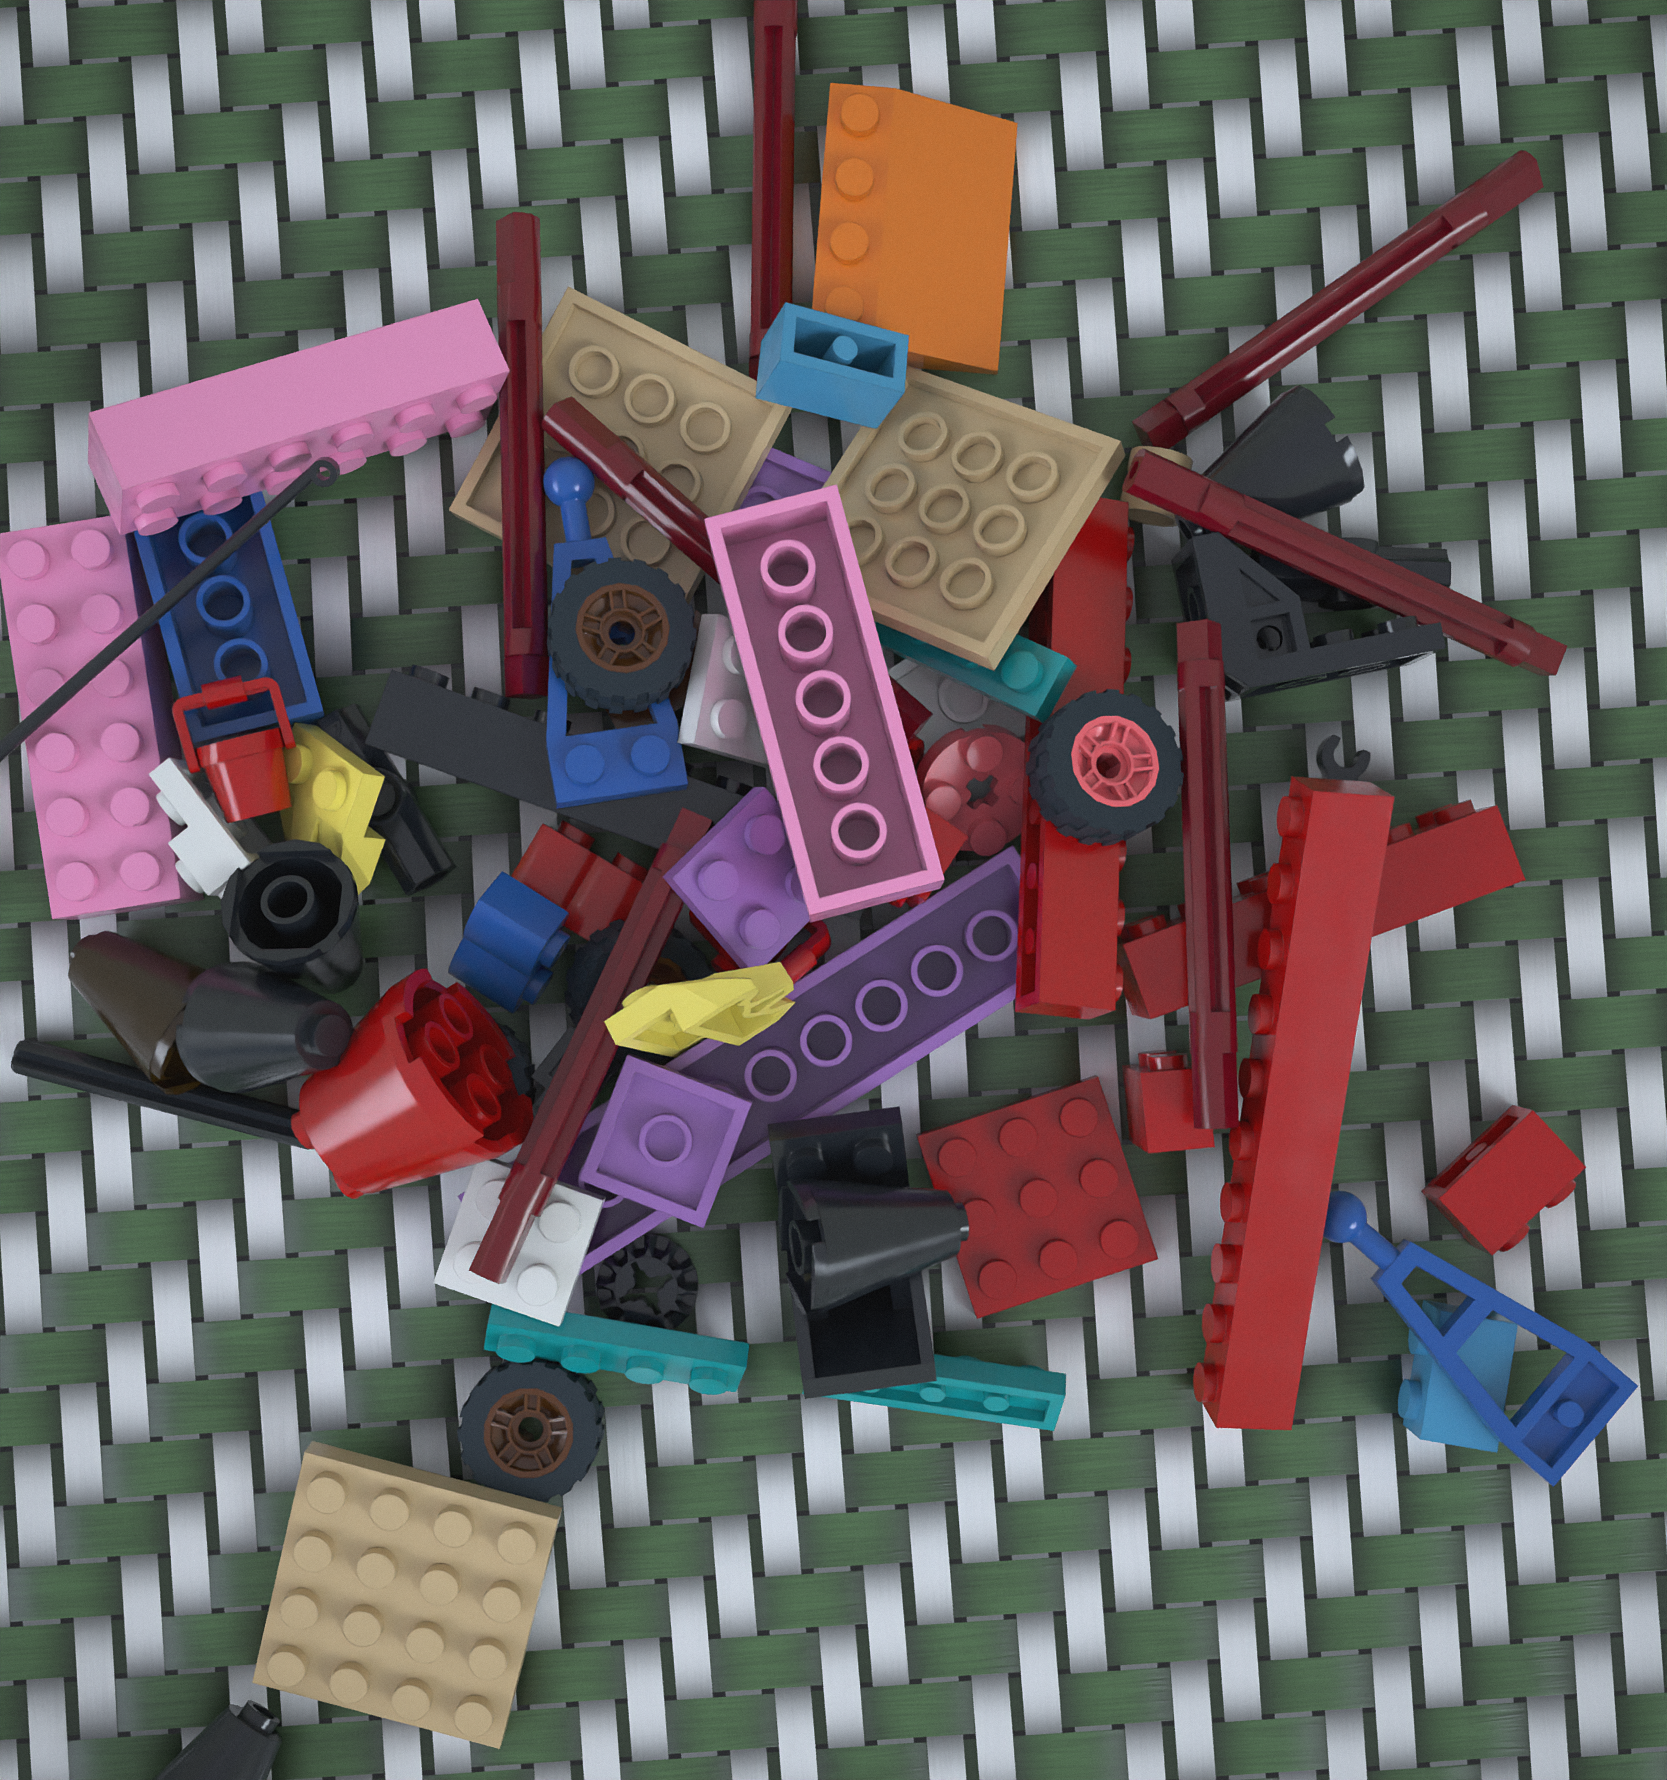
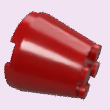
M426 968L416 970L395 983L353 1028L354 1032L337 1066L313 1073L306 1079L299 1093L300 1111L291 1117L292 1130L298 1141L304 1147L316 1150L322 1161L333 1172L334 1180L345 1196L357 1199L365 1193H376L502 1156L524 1142L533 1122V1107L531 1098L525 1094L518 1096L511 1070L507 1064V1061L516 1055L491 1015L461 984L456 982L446 988L434 981Z

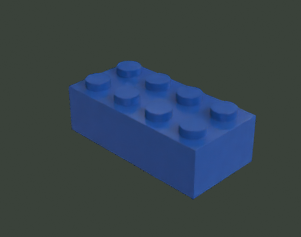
M262 491L242 497L243 500L238 506L220 514L205 515L203 510L177 517V524L154 535L142 536L138 530L133 531L153 604L160 600L266 506ZM269 521L158 622L180 698L202 693L201 684L241 675L243 682L268 677L275 680L280 687L291 729H293L295 722L316 725L317 721L325 717L271 521ZM270 691L247 696L248 701L208 710L207 706L185 711L195 748L252 733L280 728Z

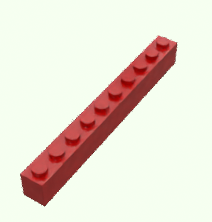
M1291 776L1289 796H1283L1278 806L1277 829L1282 837L1279 863H1273L1268 873L1267 895L1272 904L1269 929H1263L1258 940L1257 958L1258 964L1262 969L1259 994L1252 995L1248 1006V1026L1253 1034L1250 1056L1249 1058H1243L1238 1074L1239 1091L1243 1097L1239 1127L1231 1128L1229 1134V1150L1234 1163L1231 1183H1224L1220 1194V1212L1225 1223L1222 1243L1214 1245L1211 1255V1273L1215 1282L1213 1303L1205 1305L1202 1315V1331L1206 1341L1204 1363L1198 1362L1196 1364L1193 1376L1195 1398L1198 1402L1203 1403L1216 1428L1292 1430L1394 803L1393 795L1371 782Z

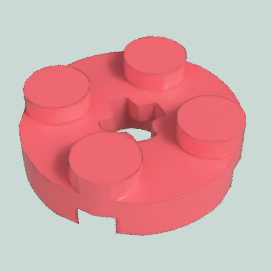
M982 724L985 728H975L969 731L959 728L942 736L924 755L917 769L916 776L924 805L968 836L960 850L974 851L981 856H991L998 853L1006 843L1016 838L1022 831L1025 743L1016 734L1004 727ZM991 775L990 792L982 799L969 801L972 794L967 788L968 783L973 778L983 782Z

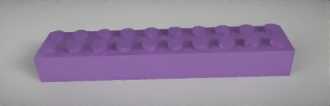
M1013 845L930 896L925 902L911 908L799 979L794 984V990L785 996L796 1003L780 1020L742 1045L737 1046L706 1038L663 1065L753 1101L721 1185L771 1154L768 1124L833 1115L1015 999L1021 858ZM609 1100L588 1113L558 1178V1181L606 1197L579 1275L672 1217L579 1180ZM465 1191L458 1196L461 1202Z

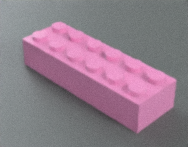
M478 299L89 412L88 464L119 535L136 530L142 536L154 535L177 524V517L203 510L205 515L220 514L238 506L243 500L242 497L263 490H267L269 495H278L321 457L334 459L339 465L340 475H343L363 466L367 461L366 458L386 451H389L391 456L395 457L406 455L424 446L427 438L449 432L452 438L471 434L485 425V420L497 400V396L510 370ZM320 467V472L328 470L325 467Z
M837 484L705 518L710 548L810 923L940 889L945 880Z
M111 516L0 533V580L22 721L154 605L134 532L119 535ZM158 621L25 740L52 919L81 920L204 900L203 893L200 894L193 890L178 873L175 863L180 858L168 844V842L184 831L188 825L186 823L183 826L177 824L165 813L156 799V795L161 790L149 776L151 771L168 758L182 760L179 734L172 713L174 701L165 643Z

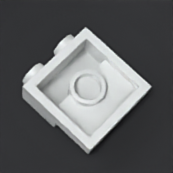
M168 758L151 771L149 776L161 790L156 795V799L165 813L177 824L183 826L186 823L188 825L184 831L168 842L180 858L175 863L176 869L183 880L196 892L202 894L205 891L208 896H219L222 899L229 877L238 867L243 871L259 858L256 853L257 851L273 843L253 817L226 823L204 768H200L201 772L191 774L186 761Z

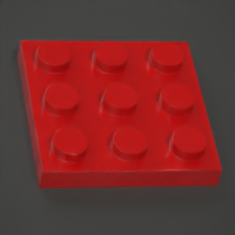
M1094 1075L916 1134L933 1188L947 1190L953 1197L954 1202H962L967 1212L969 1236L967 1241L961 1242L960 1251L956 1258L977 1319L1158 1259L1098 1076Z

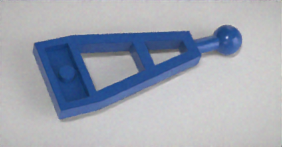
M561 457L553 461L546 469L543 477L545 494L553 504L560 507L566 540L564 543L554 544L552 602L557 592L561 593L563 591L565 581L571 576L572 568L584 567L595 561L597 564L608 562V558H614L606 537L595 539L591 537L586 503L593 495L595 478L588 466L575 457ZM617 626L611 627L610 639L613 643L628 645L633 641L635 632L628 635L625 632H619ZM549 656L546 749L556 809L687 789L688 779L682 745L677 743L679 727L669 698L659 704L655 702L648 705L654 724L566 736V684L561 677L557 679L552 669V657Z
M1347 1191L1330 1192L1323 1237L1335 1243L1350 1242L1379 1267L1370 1279L1492 1435L1544 1481L1554 1487L1636 1390L1638 1385L1585 1340L1411 1241L1403 1239L1395 1247L1367 1223L1365 1206L1357 1196ZM1415 1267L1422 1269L1467 1295L1439 1330L1401 1284ZM1491 1311L1498 1313L1566 1353L1510 1420L1456 1353Z

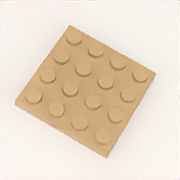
M569 286L542 334L544 416L554 403L572 396L706 515L712 517L739 510L785 424L792 407L756 399V380ZM499 415L449 511L461 520L502 540ZM544 431L546 471L553 461L561 457L574 456ZM594 475L595 489L592 497L586 503L592 539L606 537L614 558L621 557V561L632 562L634 559L646 562L647 566L656 570L659 567L668 573V578L675 585L679 583L685 591V600L689 604L705 572ZM545 494L547 564L553 567L554 544L564 543L566 540L560 507L553 504ZM584 567L572 568L571 575L573 573L578 575L584 571Z
M907 366L905 393L877 429L861 426L822 488L837 484L874 621L994 671L1125 457V453L1120 440Z
M312 1441L303 1456L252 1683L500 1749L507 1729L563 1507Z

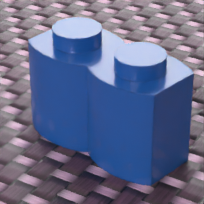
M502 871L476 903L465 926L463 939L451 960L448 974L512 1014L515 1013L524 1000L534 1005L553 977L554 973L548 969L554 966L570 941L571 936L562 931L569 912Z

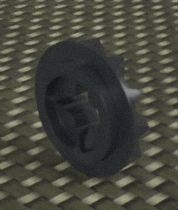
M643 1234L603 1260L596 1281L600 1309L611 1320L674 1330L690 1315L697 1299L698 1275L692 1259L676 1242L659 1235ZM634 1262H637L640 1270H644L649 1278L658 1275L663 1277L669 1273L672 1275V1277L665 1280L664 1284L657 1291V1298L659 1300L657 1305L660 1310L657 1311L654 1304H650L645 1296L637 1298L632 1296L626 1300L623 1297L637 1283V1276L635 1274L637 1269Z

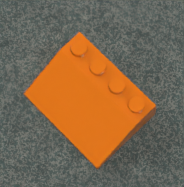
M830 83L812 309L909 335L907 366L918 369L997 375L1018 123L897 88Z

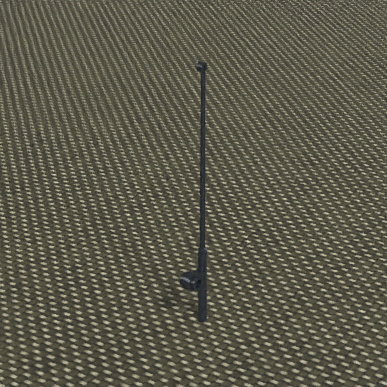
M330 457L317 459L298 478L0 740V762L311 483H315L320 487L333 485L340 475L338 463ZM320 467L327 468L330 476L325 477L321 475Z

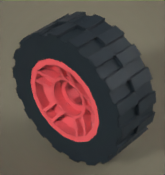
M1106 689L1102 693H1096V690L1084 693L1076 700H1071L1046 719L1037 729L1039 734L1030 742L1028 748L1030 759L1026 763V776H1029L1031 787L1028 789L1032 800L1036 799L1041 810L1039 812L1046 821L1050 820L1058 827L1056 831L1065 837L1073 836L1079 839V843L1087 845L1095 842L1102 843V846L1114 845L1123 839L1126 841L1161 821L1165 817L1164 812L1172 808L1179 797L1176 793L1178 787L1183 784L1184 773L1181 772L1182 750L1177 747L1174 739L1176 734L1171 725L1167 726L1160 717L1162 713L1154 706L1149 707L1142 702L1141 697L1132 693L1124 695L1120 694L1119 690ZM1104 760L1110 767L1106 771V778L1098 772L1096 763L1100 764Z

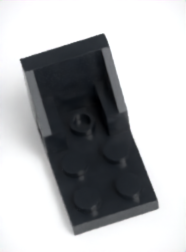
M1218 532L1191 538L1170 561L1183 622L1209 619L1221 624L1226 703L1410 665L1446 648L1441 622L1418 626L1416 615L1377 624V629L1361 633V638L1354 639L1352 629H1344L1313 637V642L1309 643L1299 596ZM1257 640L1261 642L1264 649L1258 646Z
M899 1106L768 1124L769 1143L778 1197L781 1187L788 1186L786 1181L798 1178L910 1187ZM787 1250L788 1272L796 1271L791 1251ZM922 1271L821 1314L803 1315L791 1293L805 1399L937 1381Z

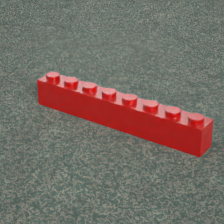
M1099 498L1029 613V640L1068 657L1077 665L1050 716L1071 700H1076L1087 692L1096 690V693H1102L1106 689L1119 690L1120 694H1124V684L1129 677L1132 661L1130 649L1125 647V625L1130 617L1133 606V592L1127 586V562L1132 555L1135 541L1134 530L1128 526L1129 502ZM1026 716L1015 1012L1090 1020L1115 1011L1116 1002L1119 1000L1123 989V971L1121 966L1117 964V937L1121 934L1124 926L1125 907L1123 901L1118 899L1119 872L1122 870L1126 860L1127 845L1124 839L1114 845L1102 846V843L1097 842L1091 845L1079 843V839L1073 836L1065 837L1056 831L1058 827L1050 820L1046 821L1040 814L1041 808L1036 799L1032 800L1028 789L1031 787L1029 776H1026V763L1030 759V752H1028L1030 742L1039 734L1037 729L1042 723ZM1104 760L1100 764L1096 763L1098 772L1106 778V771L1110 767Z

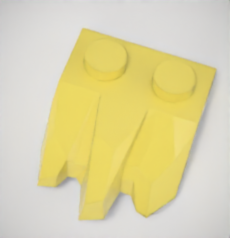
M295 722L292 732L296 747L286 749L285 747L283 749L292 807L280 810L285 841L297 839L317 842L329 848L352 872L359 895L371 882L385 842L381 835L368 826L385 776L318 726Z
M781 962L715 973L699 980L649 985L627 996L622 1003L624 1008L604 1022L616 1045L673 1058L681 1055L705 1038L740 1046L780 1020L796 1003L785 997L794 990V984Z

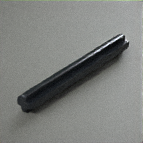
M31 1039L19 1041L15 1047L11 1069L16 1074L309 1150L298 1141L291 1126V1117L300 1111L299 1109L238 1093L221 1091L203 1084L180 1095H167L154 1086L138 1067Z

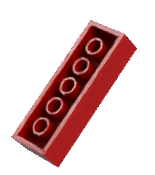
M1469 799L1454 805L1450 803L1415 816L1418 825L1416 829L1412 830L1410 822L1395 827L1390 826L1372 937L1525 880L1497 805L1474 809L1473 803ZM1269 871L1236 883L1240 894L1232 897L1235 988L1259 980L1262 976V969L1258 964L1257 946L1262 930L1269 929L1272 904L1267 895ZM1185 902L1177 905L1180 916L1166 921L1163 914L1156 916L1152 914L1126 923L1123 926L1120 934L1121 938L1117 940V964L1121 966L1123 971V992L1132 1015L1151 1020L1189 1006Z

